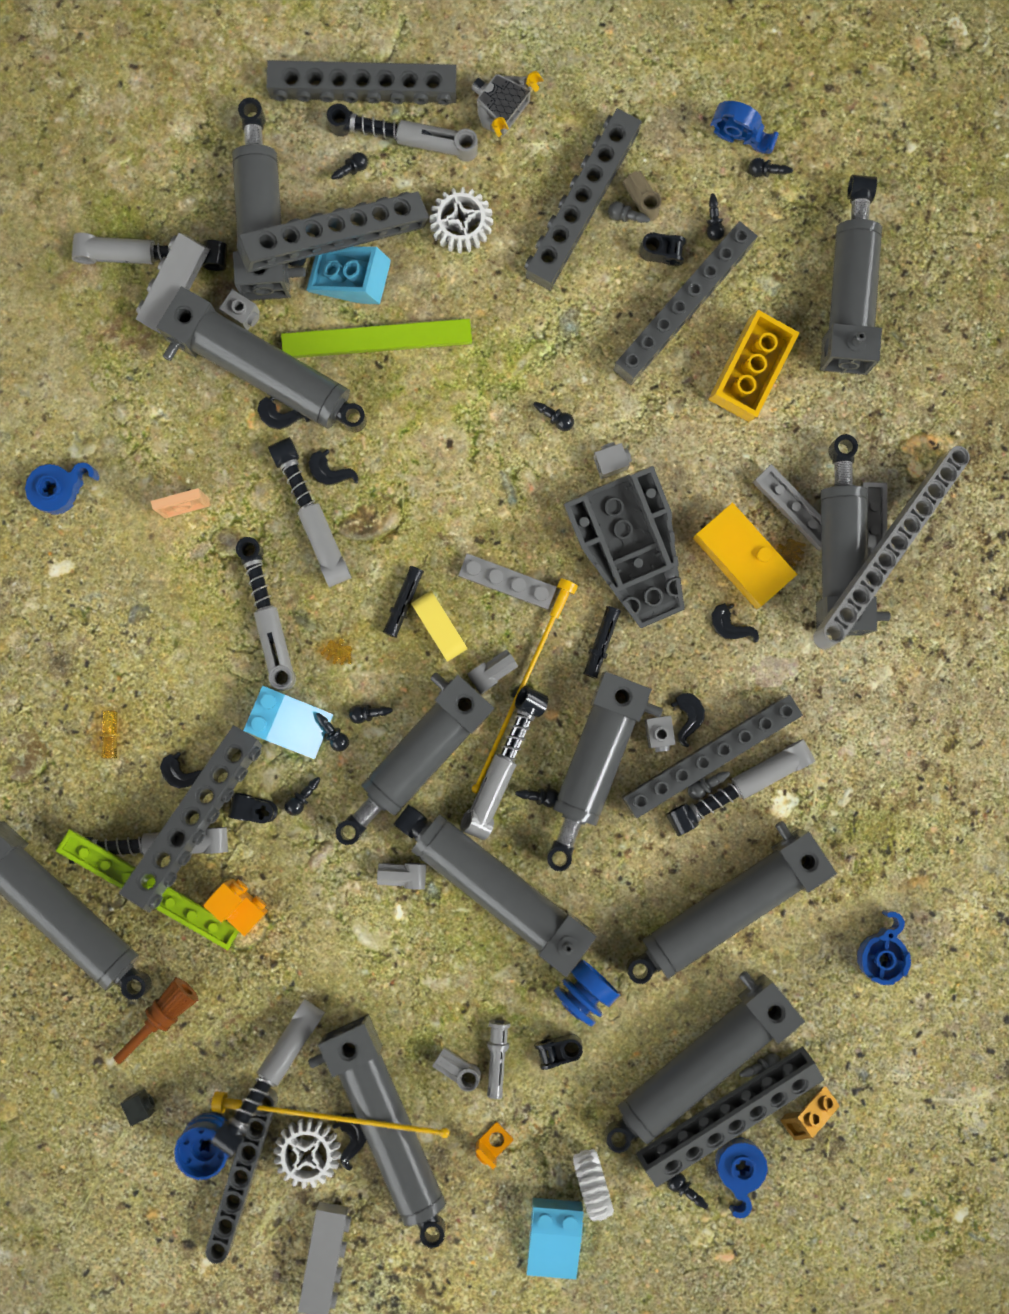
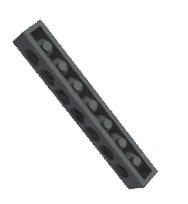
M267 60L266 88L270 99L276 101L297 99L301 102L321 100L329 103L334 100H340L347 103L368 101L369 103L377 104L382 101L394 104L414 102L419 105L427 103L449 105L456 103L457 67L451 64ZM292 80L297 81L295 84H288ZM314 81H320L318 85H311ZM339 81L344 82L340 86L334 85L336 82ZM361 82L367 83L365 86H358ZM383 83L391 84L388 87L381 86ZM408 83L414 84L412 87H405ZM430 84H437V85H438V86L435 87V88H430V87H428V85H430Z
M618 108L613 116L608 115L603 125L605 130L602 136L599 134L596 136L592 145L593 152L590 156L588 154L585 156L581 164L582 171L580 175H575L570 183V193L568 196L563 195L558 205L560 210L557 216L552 215L547 225L548 232L545 236L541 235L535 248L538 250L534 257L530 255L525 263L524 268L526 269V278L551 291L638 136L642 124L641 120ZM610 137H619L620 141H613ZM606 156L609 160L601 161L599 157ZM589 176H595L598 178V180L592 182L587 178ZM584 196L587 198V200L584 202H580L576 199V197ZM573 216L576 220L568 222L565 220V217ZM555 236H562L565 240L563 242H556L553 238ZM544 256H550L554 260L550 263H546L542 260V258Z
M418 191L413 193L403 192L397 197L389 199L388 197H382L376 202L368 204L361 202L352 208H337L327 214L316 213L310 218L302 220L296 218L282 225L271 224L257 231L252 229L246 230L239 235L236 247L246 272L250 273L423 229L429 216ZM329 227L335 228L337 231H332ZM307 233H312L315 237H311ZM284 238H288V239L292 240L293 242H292V243H289V242L285 241ZM261 244H266L270 248H264Z
M739 221L615 362L613 371L628 384L632 385L748 253L758 236Z
M791 695L783 696L622 796V799L633 817L637 819L797 720L803 714Z
M232 726L118 894L149 913L160 905L163 893L167 887L169 888L174 884L177 879V872L181 866H185L189 862L192 850L196 844L199 845L206 835L205 831L210 823L213 824L220 814L219 810L224 803H227L234 794L233 789L237 783L244 780L252 761H256L259 758L263 745L258 739L238 727ZM240 752V759L233 762L232 756ZM222 773H227V778L223 782H218V777ZM213 793L212 800L204 803L205 796ZM195 814H199L198 821L190 824V818ZM180 835H184L183 843L176 846V839ZM166 856H170L169 864L165 867H162V859ZM155 877L154 886L147 889L148 880Z
M802 1046L636 1152V1155L645 1172L657 1188L824 1081V1078L814 1060Z

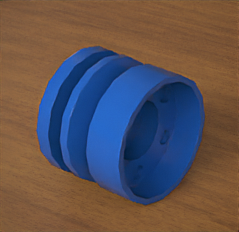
M581 959L571 971L577 979L576 983L574 984L564 978L562 983L568 991L557 986L554 992L559 997L561 1004L575 1018L592 1027L596 1021L589 1012L591 1011L596 1016L601 1017L603 1014L597 1006L598 1002L610 1007L620 996V993L584 959Z
M211 1112L202 1113L194 1117L177 1140L174 1149L175 1162L179 1170L187 1177L196 1180L209 1179L217 1175L226 1164L229 1155L212 1145L210 1141L204 1142V1140L212 1141L225 1120L228 1121L224 1116Z

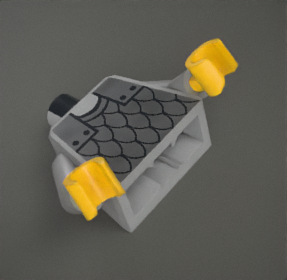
M533 71L528 76H502L496 74L489 84L478 77L472 85V90L479 95L477 99V114L482 127L495 132L497 137L504 136L529 104L531 91L529 89L532 88L533 91L537 92L539 90L537 82L544 81L539 72Z

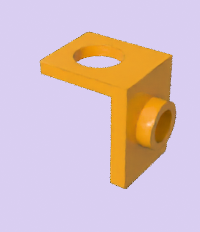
M495 1122L476 1142V1157L481 1163L488 1165L493 1170L497 1166V1157L512 1143L513 1137L498 1122ZM495 1132L501 1133L504 1137V1142L500 1146H493L489 1141L491 1134Z

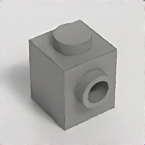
M233 289L219 308L224 317L246 330L251 326H255L260 317L257 305Z
M615 442L603 445L601 447L602 450L594 452L593 459L601 479L627 471L630 466L629 463L632 462L628 448L624 449L622 443L615 445Z
M671 716L644 720L648 747L655 748V752L669 751V746L675 745Z

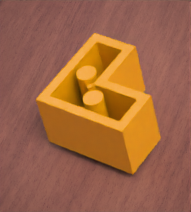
M231 879L224 882L203 905L220 922L227 920L243 936L249 934L269 912L265 908V902L258 896H251L247 892L248 887L239 879L236 881Z

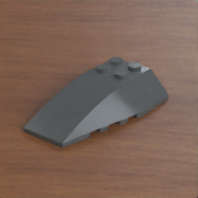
M654 466L625 475L563 504L581 549L639 628L646 627L685 610L681 578L678 571V556H676L675 534L672 527V512Z

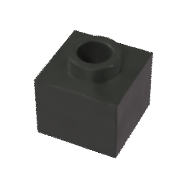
M145 1089L127 1097L121 1103L130 1126L149 1118L155 1112L154 1100L150 1094L146 1093Z

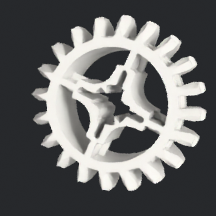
M463 187L460 193H456V190L453 188L451 190L452 195L449 196L448 193L444 192V200L437 198V206H432L431 212L433 214L429 216V220L432 223L430 229L432 232H435V240L441 239L440 245L442 247L448 244L450 252L454 247H457L458 253H461L462 248L466 247L470 253L471 245L478 249L480 247L479 241L486 242V235L491 234L489 226L493 225V219L491 218L492 210L487 209L489 203L487 200L482 201L481 193L474 197L473 189L467 194ZM463 206H468V207H470V208H472V209H471V210H467V209H465ZM454 207V212L448 215L446 219H443L446 212ZM458 213H460L461 218L465 221L464 228L462 223H460ZM480 221L479 226L469 234L468 229ZM450 231H457L460 235L452 234Z
M309 1118L307 1125H305L304 1120L299 1119L298 1127L295 1123L291 1122L288 1126L289 1130L283 1129L281 1132L282 1137H278L276 1140L278 1147H275L273 1153L278 1155V1157L275 1158L274 1164H282L277 1171L278 1173L286 1172L284 1181H288L290 1177L293 1178V1187L297 1185L298 1181L302 1182L301 1186L303 1189L307 1187L308 1182H310L312 1188L317 1186V1180L324 1184L326 1176L331 1178L334 1174L333 1169H337L339 1166L336 1160L340 1159L341 1153L336 1150L340 1148L341 1144L340 1142H333L337 1138L336 1133L328 1134L331 1129L330 1125L326 1126L325 1129L321 1128L322 1120H319L317 1125H313V1118ZM301 1135L314 1136V1138L310 1141H306L301 1137H297ZM321 1142L327 1152L326 1162L321 1159L322 1155L318 1152ZM289 1144L293 1147L292 1150L297 1155V1159L294 1162V1164L292 1163L289 1157ZM313 1147L312 1153L301 1160L303 1153ZM303 1166H310L313 1169L317 1168L313 1171L301 1170Z
M594 1149L580 1151V1153L574 1155L573 1162L589 1218L592 1221L607 1219V1217L613 1215L614 1210L598 1154Z

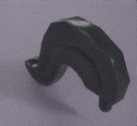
M265 397L259 401L258 414L261 420L272 429L281 430L287 428L303 418L307 423L310 422L308 417L296 410L280 414L277 411L276 404L273 402L275 399L273 397Z
M328 449L324 452L319 450L312 454L308 463L310 472L317 482L326 486L335 485L348 479H353L355 484L359 482L357 473L351 468L336 471L329 469L328 459L325 457L330 453Z
M724 603L715 607L711 613L712 626L719 636L730 640L750 636L753 638L754 643L758 642L759 634L754 627L734 626L732 624L730 609L734 607L733 603L729 605Z
M682 693L675 698V702L671 703V707L679 706V709L688 716V721L678 733V740L682 746L689 747L690 744L686 741L687 737L694 733L705 720V709L695 695L692 693Z
M177 752L175 755L169 754L163 758L160 765L162 776L170 786L179 789L190 787L202 770L188 774L184 773L177 759L181 756V753Z
M343 1113L340 1115L357 1118L355 1113ZM337 1121L332 1125V1128L340 1127L341 1131L347 1133L350 1137V1142L340 1157L342 1166L350 1171L353 1166L349 1161L363 1148L367 1140L360 1124Z

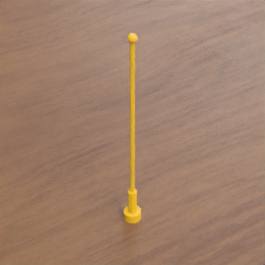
M563 578L560 579L557 585L560 592L550 612L551 618L517 694L526 685L555 619L559 618L569 594H575L578 585ZM517 694L476 784L471 788L475 794L478 793L481 787L480 785L516 708L515 699Z
M216 1091L212 1098L211 1110L212 1112L224 1113L226 1109H239L243 1102L239 1099L228 1098L226 1092ZM259 1105L257 1110L437 1134L442 1138H447L450 1133L446 1127L433 1129Z

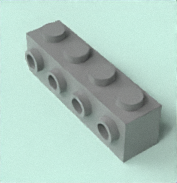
M178 233L177 236L174 235L168 246L170 251L167 257L161 259L158 265L159 273L156 279L153 278L147 287L149 293L145 301L142 300L136 309V313H138L136 320L158 333L160 332L156 326L180 287L182 286L190 290L210 251L208 247L183 233Z
M319 1202L315 1214L298 1313L329 1314L330 1309H335L338 1293L334 1292L335 1283H340L343 1267H338L340 1257H345L347 1242L343 1241L344 1232L349 1233L352 1217L347 1216L349 1207Z

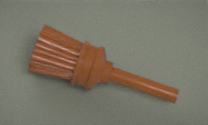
M175 977L161 997L155 999L153 1004L147 1007L145 1013L148 1019L144 1022L145 1026L113 1057L114 1061L121 1064L152 1032H156L158 1029L168 1031L170 1026L178 1021V1016L199 1000L193 988L184 980Z

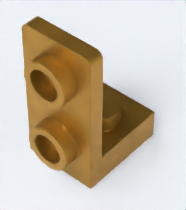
M821 1087L800 1112L787 1113L780 1121L794 1141L810 1139L818 1133L836 1112L839 1104L827 1087Z

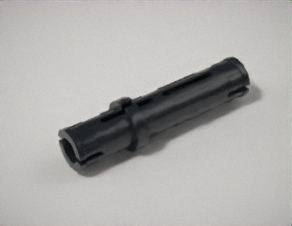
M414 566L409 567L394 607H391L389 610L391 614L383 633L394 638L398 637L397 635L403 620L407 619L409 615L407 611L422 574H424L423 570Z
M606 606L595 642L588 652L590 656L583 671L584 675L598 679L603 660L608 656L606 652L621 610Z

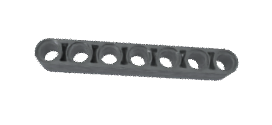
M270 1088L268 1091L269 1095L265 1097L270 1100L271 1107H276L278 1095L275 1090ZM256 1110V1116H252L249 1120V1126L246 1127L244 1132L246 1136L237 1148L206 1247V1258L211 1263H222L233 1246L274 1112ZM252 1122H260L263 1125V1130H255ZM244 1146H252L255 1149V1154H247ZM237 1171H245L248 1178L241 1179L237 1175ZM229 1195L238 1196L240 1203H233ZM228 1219L232 1223V1227H225L221 1220ZM214 1244L222 1245L225 1251H217L214 1248Z

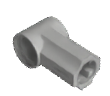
M506 649L489 662H484L477 666L467 675L478 692L482 694L496 685L498 680L516 669L518 665Z
M379 863L377 885L403 886L405 889H425L427 864Z
M446 1047L443 1048L432 1067L456 1082L464 1091L475 1090L481 1079V1071L476 1065L469 1064ZM470 1072L475 1076L476 1080L468 1083L464 1080L463 1074Z

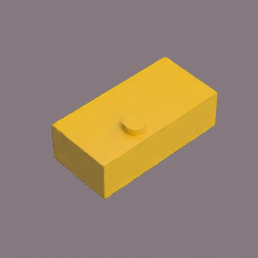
M757 310L749 317L708 400L747 422L757 418L799 332Z
M733 502L693 537V540L756 610L762 607L798 575Z

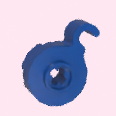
M737 101L719 103L711 121V126L715 127L714 133L721 139L733 143L734 139L744 140V144H750L755 151L763 154L773 152L779 135L778 132L773 134L765 133L763 131L765 126L762 124L758 111L749 105Z
M83 462L76 464L71 472H67L57 465H42L33 470L27 478L25 485L26 497L31 505L44 513L52 515L62 514L74 506L73 503L76 500V495L79 494V489L84 483L82 479L83 474L88 472L89 477L98 481L100 478L99 473L91 465ZM50 486H56V488L53 489L54 493L50 494L48 492Z
M883 910L882 914L893 918L894 923L891 927H882L878 933L868 936L860 944L857 952V963L861 972L870 980L881 985H893L908 974L911 966V955L907 951L906 946L897 937L905 926L903 917L892 910ZM885 953L888 961H883V964L880 965L879 958Z
M738 1137L733 1138L724 1144L721 1149H718L715 1165L723 1184L733 1192L738 1200H743L740 1206H729L732 1215L740 1219L750 1214L752 1203L748 1193L762 1185L766 1179L768 1168L767 1160L760 1148L753 1141ZM744 1160L746 1167L739 1170L736 1164L740 1165V1161Z

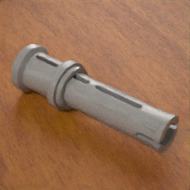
M505 1020L489 1021L491 1033L490 1041L487 1042L488 1050H490L487 1097L491 1099L503 1098L505 1052L509 1049L507 1033L511 1025L509 1021Z

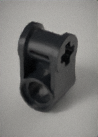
M648 233L642 240L639 254L643 260L648 262L680 266L684 263L682 252L683 246L686 245V238L679 235ZM646 244H653L656 250H649Z
M234 793L228 817L264 824L273 821L277 817L278 808L270 800L242 793ZM265 808L269 815L264 816V813L260 812L261 809Z
M575 1034L549 1038L534 1044L535 1049H538L541 1070L552 1069L559 1065L576 1061L583 1053L582 1040ZM573 1042L579 1048L576 1052L570 1053L565 1049L566 1044Z

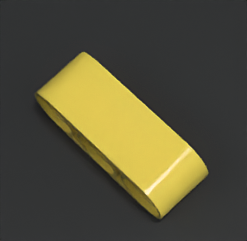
M432 591L411 602L447 662L468 649Z

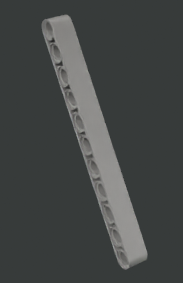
M953 447L935 463L815 631L813 640L818 648L830 649L844 640L968 464L970 455L964 447ZM840 614L844 616L845 621L842 620ZM827 632L831 635L832 640L827 636Z

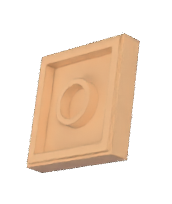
M199 488L151 501L152 509L164 518L203 509L211 505L209 497Z

